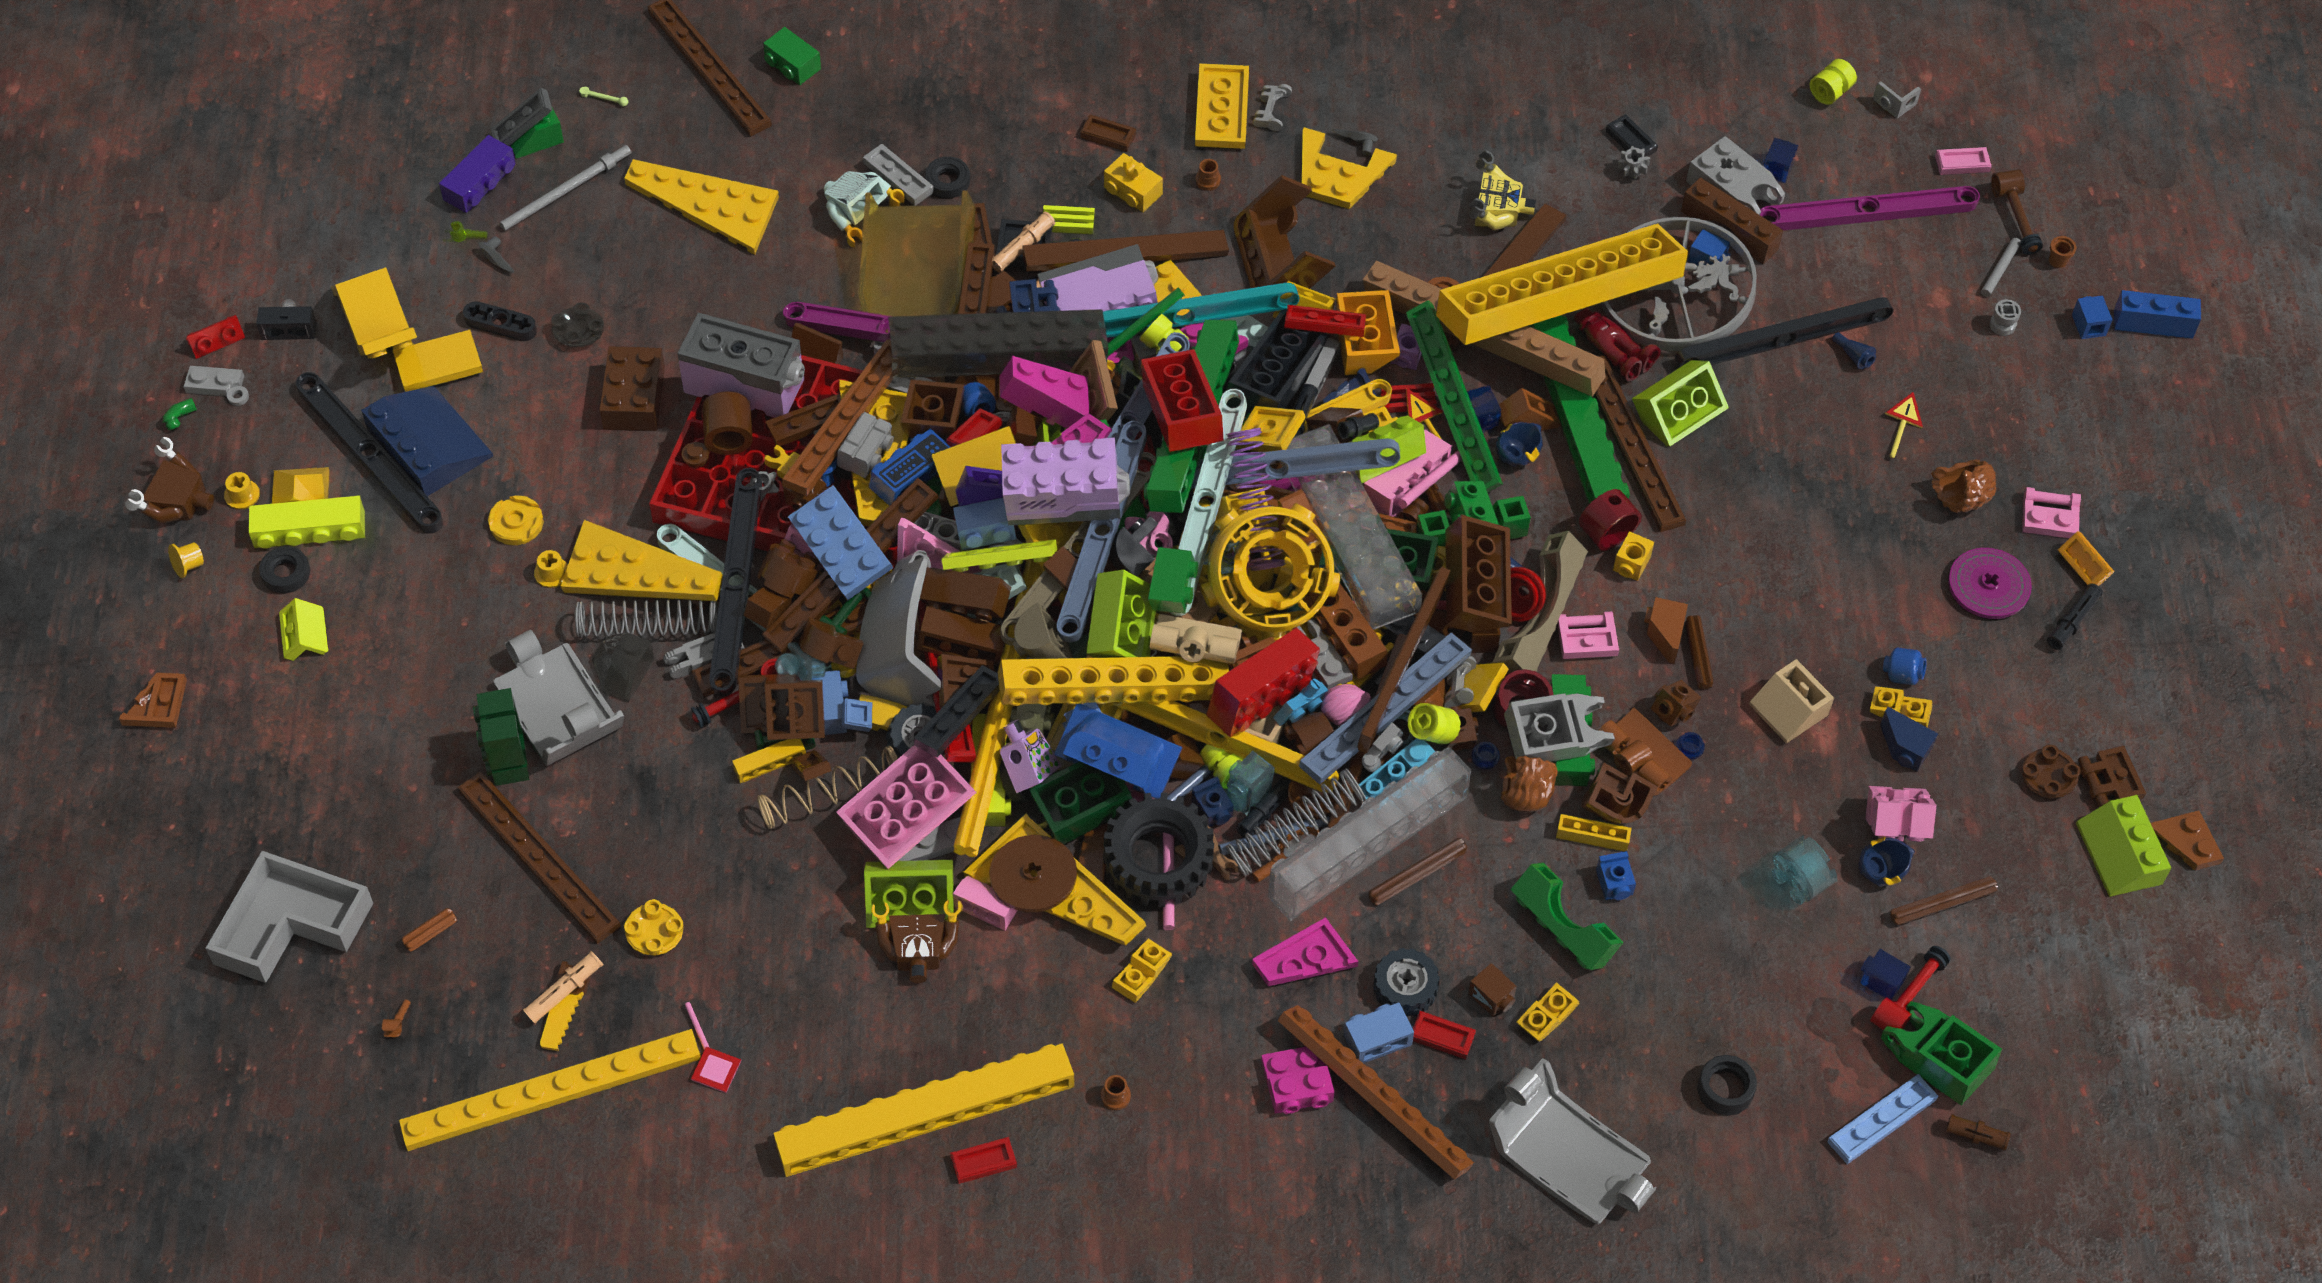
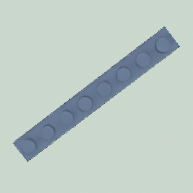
M1450 633L1407 669L1375 737L1471 655L1472 649L1454 634ZM1379 694L1300 760L1299 767L1317 783L1321 784L1359 752L1357 745L1360 734Z

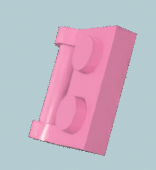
M2025 487L2022 532L2070 538L2077 531L2079 532L2081 494L2071 493V495L2035 491V488ZM2033 501L2069 506V510L2035 506Z
M1612 611L1603 612V615L1566 617V614L1560 615L1556 626L1559 632L1563 659L1618 656L1619 646ZM1603 626L1601 628L1568 629V627Z

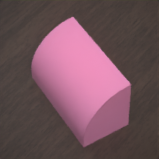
M970 876L965 877L953 893L955 908L958 909V901H961L963 912L1006 931L1018 911L1001 902L991 886Z

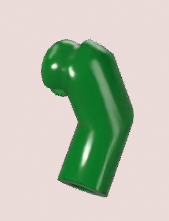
M190 398L174 404L167 410L162 417V422H165L168 430L180 427L178 417L197 410L193 399Z

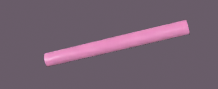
M1456 451L1403 495L1398 500V505L1401 508H1406L1461 462L1460 452Z
M1163 832V873L1174 870V836ZM1173 899L1165 900V907H1163L1164 930L1174 929Z

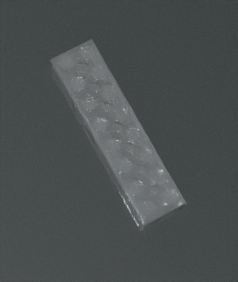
M1330 424L1295 436L1287 449L1340 443ZM1346 471L1289 478L1295 492L1302 490L1305 493L1312 512L1316 515L1315 519L1320 531L1329 543L1334 565L1357 608L1371 628L1374 630L1418 613L1421 608L1422 593L1356 472Z
M1450 747L1441 752H1434L1420 767L1414 766L1406 773L1404 778L1398 782L1393 781L1389 783L1381 794L1375 798L1372 796L1366 799L1355 812L1346 813L1336 825L1321 830L1313 841L1308 844H1301L1291 856L1275 862L1270 870L1268 898L1289 921H1292L1465 800L1471 769Z

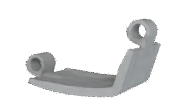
M918 550L900 559L892 573L880 578L874 584L861 626L859 639L863 640L864 644L857 660L856 677L858 683L873 697L886 699L904 706L925 704L924 706H932L936 710L933 693L941 689V680L914 655V632L918 604L926 568H931V562L926 555L927 553Z
M531 629L505 642L508 653L517 668L495 678L494 685L497 690L511 688L522 730L546 766L623 727L624 714L621 710L614 714L568 643H564L542 655L540 643Z
M1542 1058L1533 1070L1522 1067L1505 1086L1507 1100L1489 1120L1496 1149L1513 1166L1555 1198L1599 1225L1616 1204L1633 1213H1637L1655 1192L1656 1187H1653L1641 1175L1651 1162L1649 1155L1602 1124L1558 1089L1556 1077L1549 1061Z

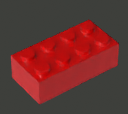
M1194 349L1141 359L1143 387L1169 452L1224 441L1222 413Z
M1296 627L1218 678L1214 685L1206 716L1229 737L1239 731L1244 732L1250 727L1252 722L1258 718H1265L1273 708L1279 704L1281 706L1284 705L1294 694L1299 691L1301 692L1310 683L1313 671L1318 665L1317 658L1320 648Z

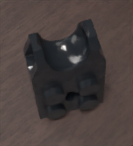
M1125 356L1120 359L1113 369L1115 375L1111 383L1118 409L1108 420L1109 424L1115 423L1142 379V376L1135 370L1133 362ZM1153 410L1143 424L1148 435H1151L1159 426ZM1123 419V420H1122V424H1126L1127 422H1130L1131 420H1129V419Z

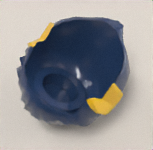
M1526 422L1509 424L1506 430L1501 431L1500 436L1497 437L1495 442L1499 459L1503 463L1513 466H1524L1534 462L1543 447L1541 426Z
M1884 836L1871 841L1869 845L1862 849L1858 869L1865 879L1880 887L1899 883L1909 873L1915 851L1896 838H1886Z

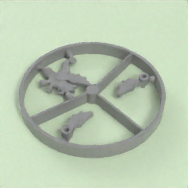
M1689 217L1657 219L1628 231L1631 232L1657 223L1664 230H1685L1683 247L1686 249L1689 231L1701 232L1704 229L1729 241L1730 246L1742 257L1747 267H1739V264L1727 265L1726 263L1730 261V256H1725V254H1722L1723 260L1721 262L1716 259V255L1714 257L1710 256L1709 261L1714 262L1713 265L1708 263L1704 265V261H1700L1698 267L1694 263H1686L1685 270L1693 271V275H1697V280H1700L1688 286V288L1685 287V278L1683 276L1643 289H1671L1673 293L1678 294L1689 338L1668 339L1656 337L1661 332V325L1668 319L1667 315L1669 314L1666 303L1662 302L1658 297H1655V309L1653 312L1655 320L1649 324V331L1651 333L1649 335L1625 323L1613 311L1608 301L1601 302L1607 318L1620 326L1634 342L1644 346L1655 344L1660 350L1680 351L1689 346L1728 337L1742 325L1755 301L1757 275L1750 252L1735 235L1714 223ZM1748 271L1752 279L1751 293L1749 297H1739L1737 286L1729 282L1728 276H1739V273ZM1719 282L1720 287L1733 292L1729 295L1730 301L1735 302L1738 300V302L1744 304V307L1726 325L1708 334L1694 337L1683 294H1686L1688 291H1697L1699 293L1710 291Z

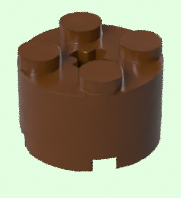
M781 539L779 544H771L757 577L760 579L763 576L766 579L764 582L765 586L781 595L792 598L794 593L801 595L817 579L822 567L813 552L807 551L804 554L801 550L796 549V545L793 542Z
M1318 711L1300 718L1295 723L1290 722L1282 726L1284 735L1288 742L1284 743V747L1304 756L1334 732L1326 716Z

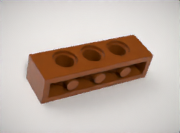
M1339 583L1335 597H1327L1323 606L1314 615V619L1320 625L1321 630L1326 633L1328 640L1332 643L1335 650L1340 653L1342 661L1347 665L1349 671H1352L1357 679H1361L1387 666V649ZM1308 592L1302 600L1310 608L1320 594Z

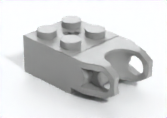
M1726 136L1690 162L1686 179L1687 183L1692 186L1701 177L1746 207H1750L1751 210L1759 215L1761 210L1755 200H1764L1778 205L1784 200L1785 192L1777 183L1773 174ZM1770 188L1777 193V197L1774 196Z
M1565 693L1511 702L1504 716L1515 758L1527 756L1552 762L1586 756L1598 748L1612 744L1615 739L1613 733L1594 730L1585 721L1586 715L1602 708V704L1605 703L1604 698L1578 693L1566 695Z

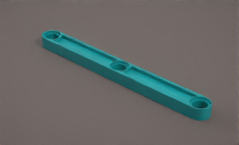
M1281 283L1180 299L1162 314L1173 323L1172 327L1203 323L1205 320H1222L1285 310L1287 305H1297L1300 298L1294 284ZM1285 293H1293L1290 298H1280ZM1158 303L1074 316L1067 322L1069 338L1072 341L1079 342L1118 336ZM1180 310H1190L1185 315H1177ZM1152 321L1140 332H1145L1154 321ZM1077 326H1085V329L1080 332L1073 331Z

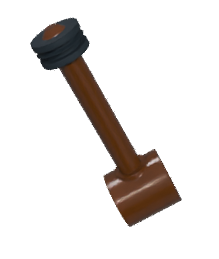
M2017 169L1993 173L1991 177L1993 195L1995 198H2008L2023 239L2020 241L2023 253L2031 255L2039 252L2043 248V243L2038 234H2033L2018 197L2025 190V180L2022 171Z

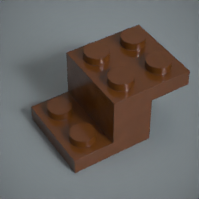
M796 674L739 676L741 733H754L756 730H761L762 733L767 732L768 740L825 738L823 680L796 681Z

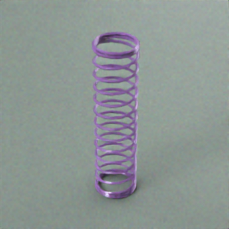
M1261 428L1226 434L1227 439L1238 438L1229 441L1228 445L1256 444L1231 452L1230 456L1258 455L1235 462L1231 465L1232 467L1262 465L1236 473L1233 476L1235 478L1264 476L1236 485L1238 489L1265 487L1239 495L1238 499L1267 498L1241 506L1240 510L1274 507L1253 506L1273 499L1272 495L1249 496L1271 488V485H1247L1268 478L1270 475L1267 473L1246 474L1265 468L1268 464H1241L1265 456L1266 453L1264 452L1240 453L1263 445L1262 441L1238 442L1260 435L1262 433L1260 431ZM1274 516L1257 517L1255 519H1252L1272 520L1253 525L1254 527L1250 531H1260L1264 529H1271L1275 532L1279 531V528L1277 527L1256 528L1276 521L1278 518ZM1269 546L1249 549L1250 553L1279 551L1250 560L1249 563L1254 564L1250 566V570L1259 571L1284 566L1286 563L1282 559L1263 560L1279 555L1283 550L1278 548L1262 549Z

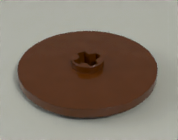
M1027 835L1011 840L995 854L990 866V883L998 899L1010 908L1022 912H1041L1056 907L1071 894L1077 880V866L1070 850L1058 840L1043 835ZM1035 870L1037 876L1032 877L1029 871Z

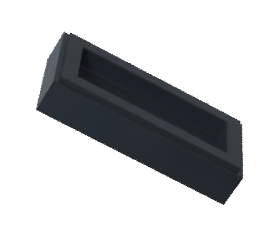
M1626 114L1606 125V132L1626 151L1631 149V146L1645 149L1644 157L1655 153L1658 149V145Z

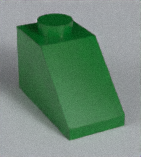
M553 107L548 115L510 145L516 159L564 143L560 121Z

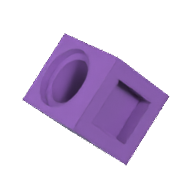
M1401 324L1397 335L1400 356L1392 360L1391 363L1403 368L1416 370L1422 353L1412 327Z

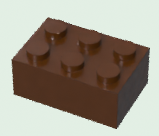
M608 347L600 405L603 430L657 431L665 371L662 348Z

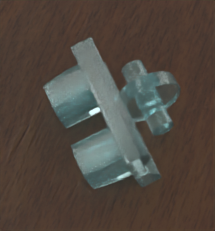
M796 642L788 643L791 654L781 655L775 664L778 674H796L798 681L825 677V662L803 652Z

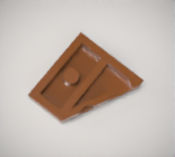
M156 673L148 682V686L136 696L134 706L127 714L123 712L120 715L121 725L176 728L187 682L185 674Z
M2199 810L2151 823L2155 834L2168 843L2167 848L2175 855L2182 857L2184 862L2196 871L2219 865L2224 860Z

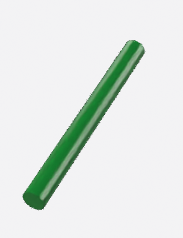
M1179 287L1106 344L1103 347L1105 358L1185 295Z

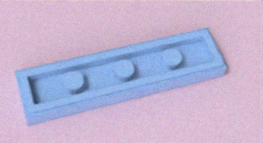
M1917 1074L1830 1136L1827 1142L1844 1162L1849 1164L1934 1103L1938 1095Z

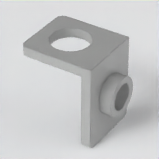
M1880 81L1876 85L1873 100L1894 117L1899 118L1917 104L1921 88L1917 87L1901 98Z

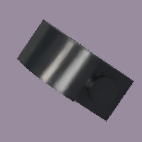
M1152 516L1144 521L1139 518L1128 530L1123 527L1116 533L1110 550V557L1117 570H1126L1138 577L1155 560L1140 544L1158 525Z

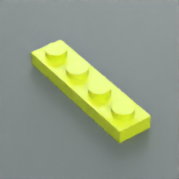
M1056 539L951 552L947 553L941 560L943 570L952 569V571L964 572L969 570L970 566L978 565L980 569H989L995 567L996 563L1006 562L1007 566L1022 564L1025 559H1034V562H1044L1055 554L1057 544Z

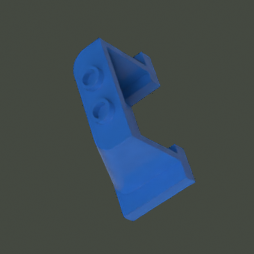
M1079 703L1076 704L1054 755L1073 764L1080 761L1133 784V790L1143 794L1151 793L1152 798L1160 799L1161 792L1165 790L1182 747Z

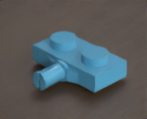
M1312 679L1301 690L1300 694L1287 701L1273 718L1280 726L1289 720L1295 723L1306 713V710L1311 713L1322 704L1321 698L1328 689L1322 682Z

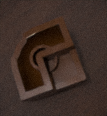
M1603 763L1599 767L1590 789L1585 793L1581 806L1607 822L1616 825L1632 823L1640 819L1646 812L1658 786L1634 772L1627 776L1608 764Z

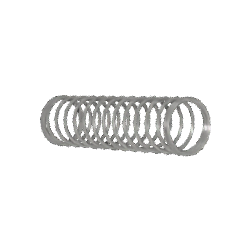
M656 600L655 623L653 632H651L648 618V602L645 601L644 625L641 633L637 618V602L634 601L633 625L630 633L626 618V602L623 601V618L619 634L615 618V602L612 601V620L608 634L604 618V602L602 601L600 628L597 634L593 618V602L591 601L590 622L586 634L584 604L582 601H578L575 607L576 634L578 637H583V635L587 637L592 627L594 634L598 637L603 627L605 634L609 637L614 626L616 634L620 637L625 625L627 634L631 636L634 633L635 624L640 636L644 634L646 624L651 636L655 634L657 624L659 632L663 636L667 631L668 624L672 635L677 633L679 624L684 635L688 633L690 624L695 635L699 633L700 624H702L706 635L710 631L713 634L716 632L718 604L717 601H710L709 625L706 632L702 600H699V618L695 632L691 600H689L687 627L684 632L680 600H678L676 628L673 632L669 600H667L664 632H662L658 600Z
M1348 769L1340 772L1346 790L1335 778H1331V784L1337 797L1325 784H1321L1328 804L1315 790H1312V796L1318 809L1306 796H1302L1309 816L1296 802H1293V808L1300 823L1288 809H1283L1291 830L1277 814H1274V820L1282 837L1265 820L1264 825L1273 844L1257 826H1255V832L1263 849L1249 833H1245L1246 840L1254 856L1239 839H1236L1237 847L1245 863L1231 844L1226 845L1228 852L1244 876L1252 873V869L1240 845L1259 867L1262 865L1250 839L1268 861H1271V857L1260 834L1273 850L1280 855L1281 852L1269 827L1287 848H1290L1278 820L1296 842L1300 841L1287 813L1306 836H1309V832L1297 808L1316 830L1319 829L1306 801L1323 822L1328 824V820L1315 794L1335 818L1338 815L1325 789L1332 795L1340 807L1347 812V808L1334 782L1353 805L1356 806L1357 803L1344 776L1360 801L1366 800L1362 789Z

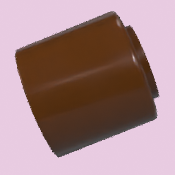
M731 391L718 392L706 398L702 404L703 435L706 448L709 451L722 455L738 454L748 449L753 442L750 401L744 395Z

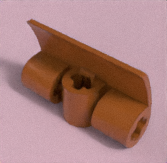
M1632 708L1618 723L1610 720L1598 730L1613 733L1614 741L1604 748L1614 756L1617 768L1627 776L1634 772L1658 786L1654 793L1655 796L1672 785L1692 766V761L1636 708Z

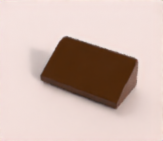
M800 323L794 324L791 338L800 341L801 355L840 364L843 359V348L840 340Z

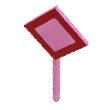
M686 1002L685 1007L704 1049L691 1080L727 1093L741 1063V1059L709 1047L690 1002Z

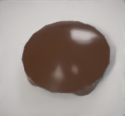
M2045 745L2042 749H2038L2028 755L2023 762L2021 773L2025 784L2031 791L2039 796L2052 799L2064 797L2071 793L2078 784L2081 770L2069 755L2060 751L2054 745Z

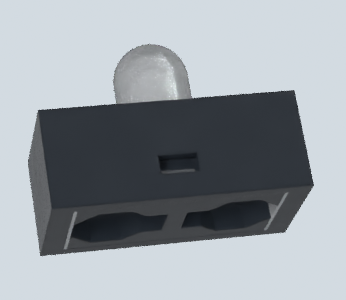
M285 299L280 307H258L256 325L261 340L315 339L317 322L312 306L297 307L294 300Z

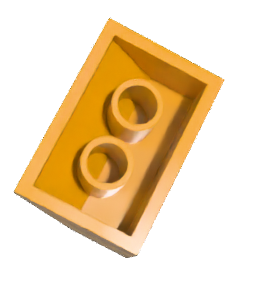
M1389 290L1337 293L1336 311L1366 314L1364 337L1338 334L1339 341L1341 342L1340 349L1345 375H1355L1361 368H1365L1366 373L1371 374L1399 357L1400 350Z

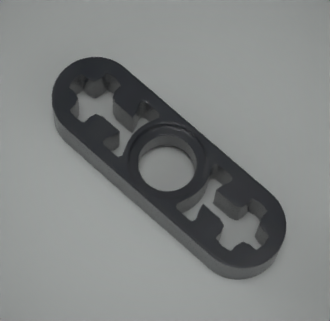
M478 301L468 303L463 309L464 319L469 327L519 341H529L537 334L535 320L530 315ZM500 317L507 319L502 325H495L493 323L495 319Z

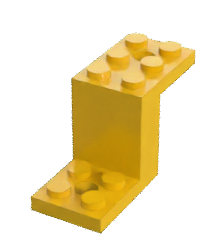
M386 267L330 286L333 295L339 298L360 355H367L368 359H373L387 354L386 348L392 346L393 350L401 349L412 345L411 339L417 338L414 328L409 327Z

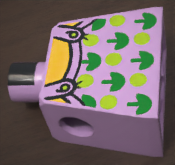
M1019 719L1003 727L1010 742L1000 749V754L1016 793L1040 784L1061 767L1059 760L1039 729L1025 733Z

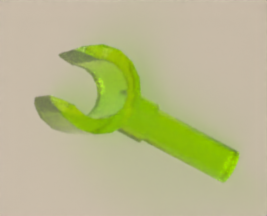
M454 221L450 224L453 231H449V233L456 242H461L466 237L487 238L488 232L465 229L459 221Z

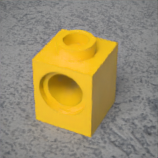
M1629 531L1616 555L1613 571L1618 572L1623 577L1638 581L1651 558L1654 542Z

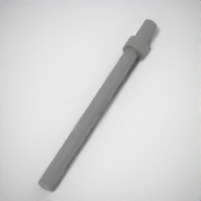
M625 145L612 154L607 153L599 158V162L502 220L500 226L504 231L508 230L604 170L609 171L616 166L618 161L631 154L630 148Z

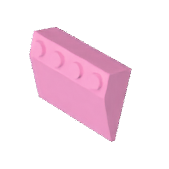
M914 745L841 807L837 814L862 844L889 869L975 795L976 791L941 754L937 758Z

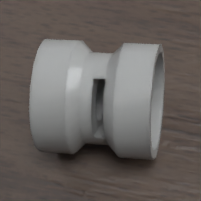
M2008 299L1999 301L1990 320L1991 330L2001 336L2012 334L2021 315L2020 306Z

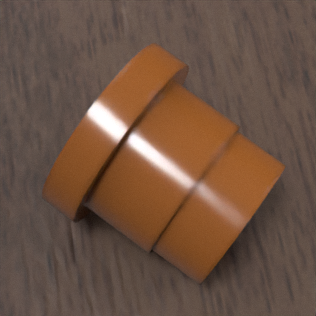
M1204 159L1199 164L1195 181L1200 189L1205 191L1215 190L1221 183L1218 163L1213 159Z
M2066 236L2055 237L2049 247V263L2056 268L2065 267L2076 252L2075 242Z
M1112 1075L1106 1079L1105 1085L1101 1090V1101L1110 1110L1125 1108L1131 1099L1130 1089L1122 1076ZM1118 1087L1123 1091L1120 1093H1112L1109 1090L1111 1088Z

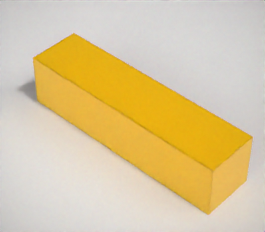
M787 739L733 760V768L741 784L791 764L790 760L806 752L801 739Z
M1561 814L1556 838L1625 852L1629 846L1632 828Z

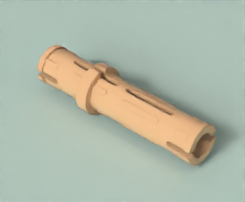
M1043 212L1034 222L1023 227V231L994 256L993 268L1001 273L1022 254L1023 245L1037 244L1041 240V236L1055 225L1054 218L1048 212Z
M590 951L573 968L568 967L565 970L566 974L524 1008L523 1011L536 1024L538 1020L559 1004L578 986L579 988L584 986L583 982L604 964Z

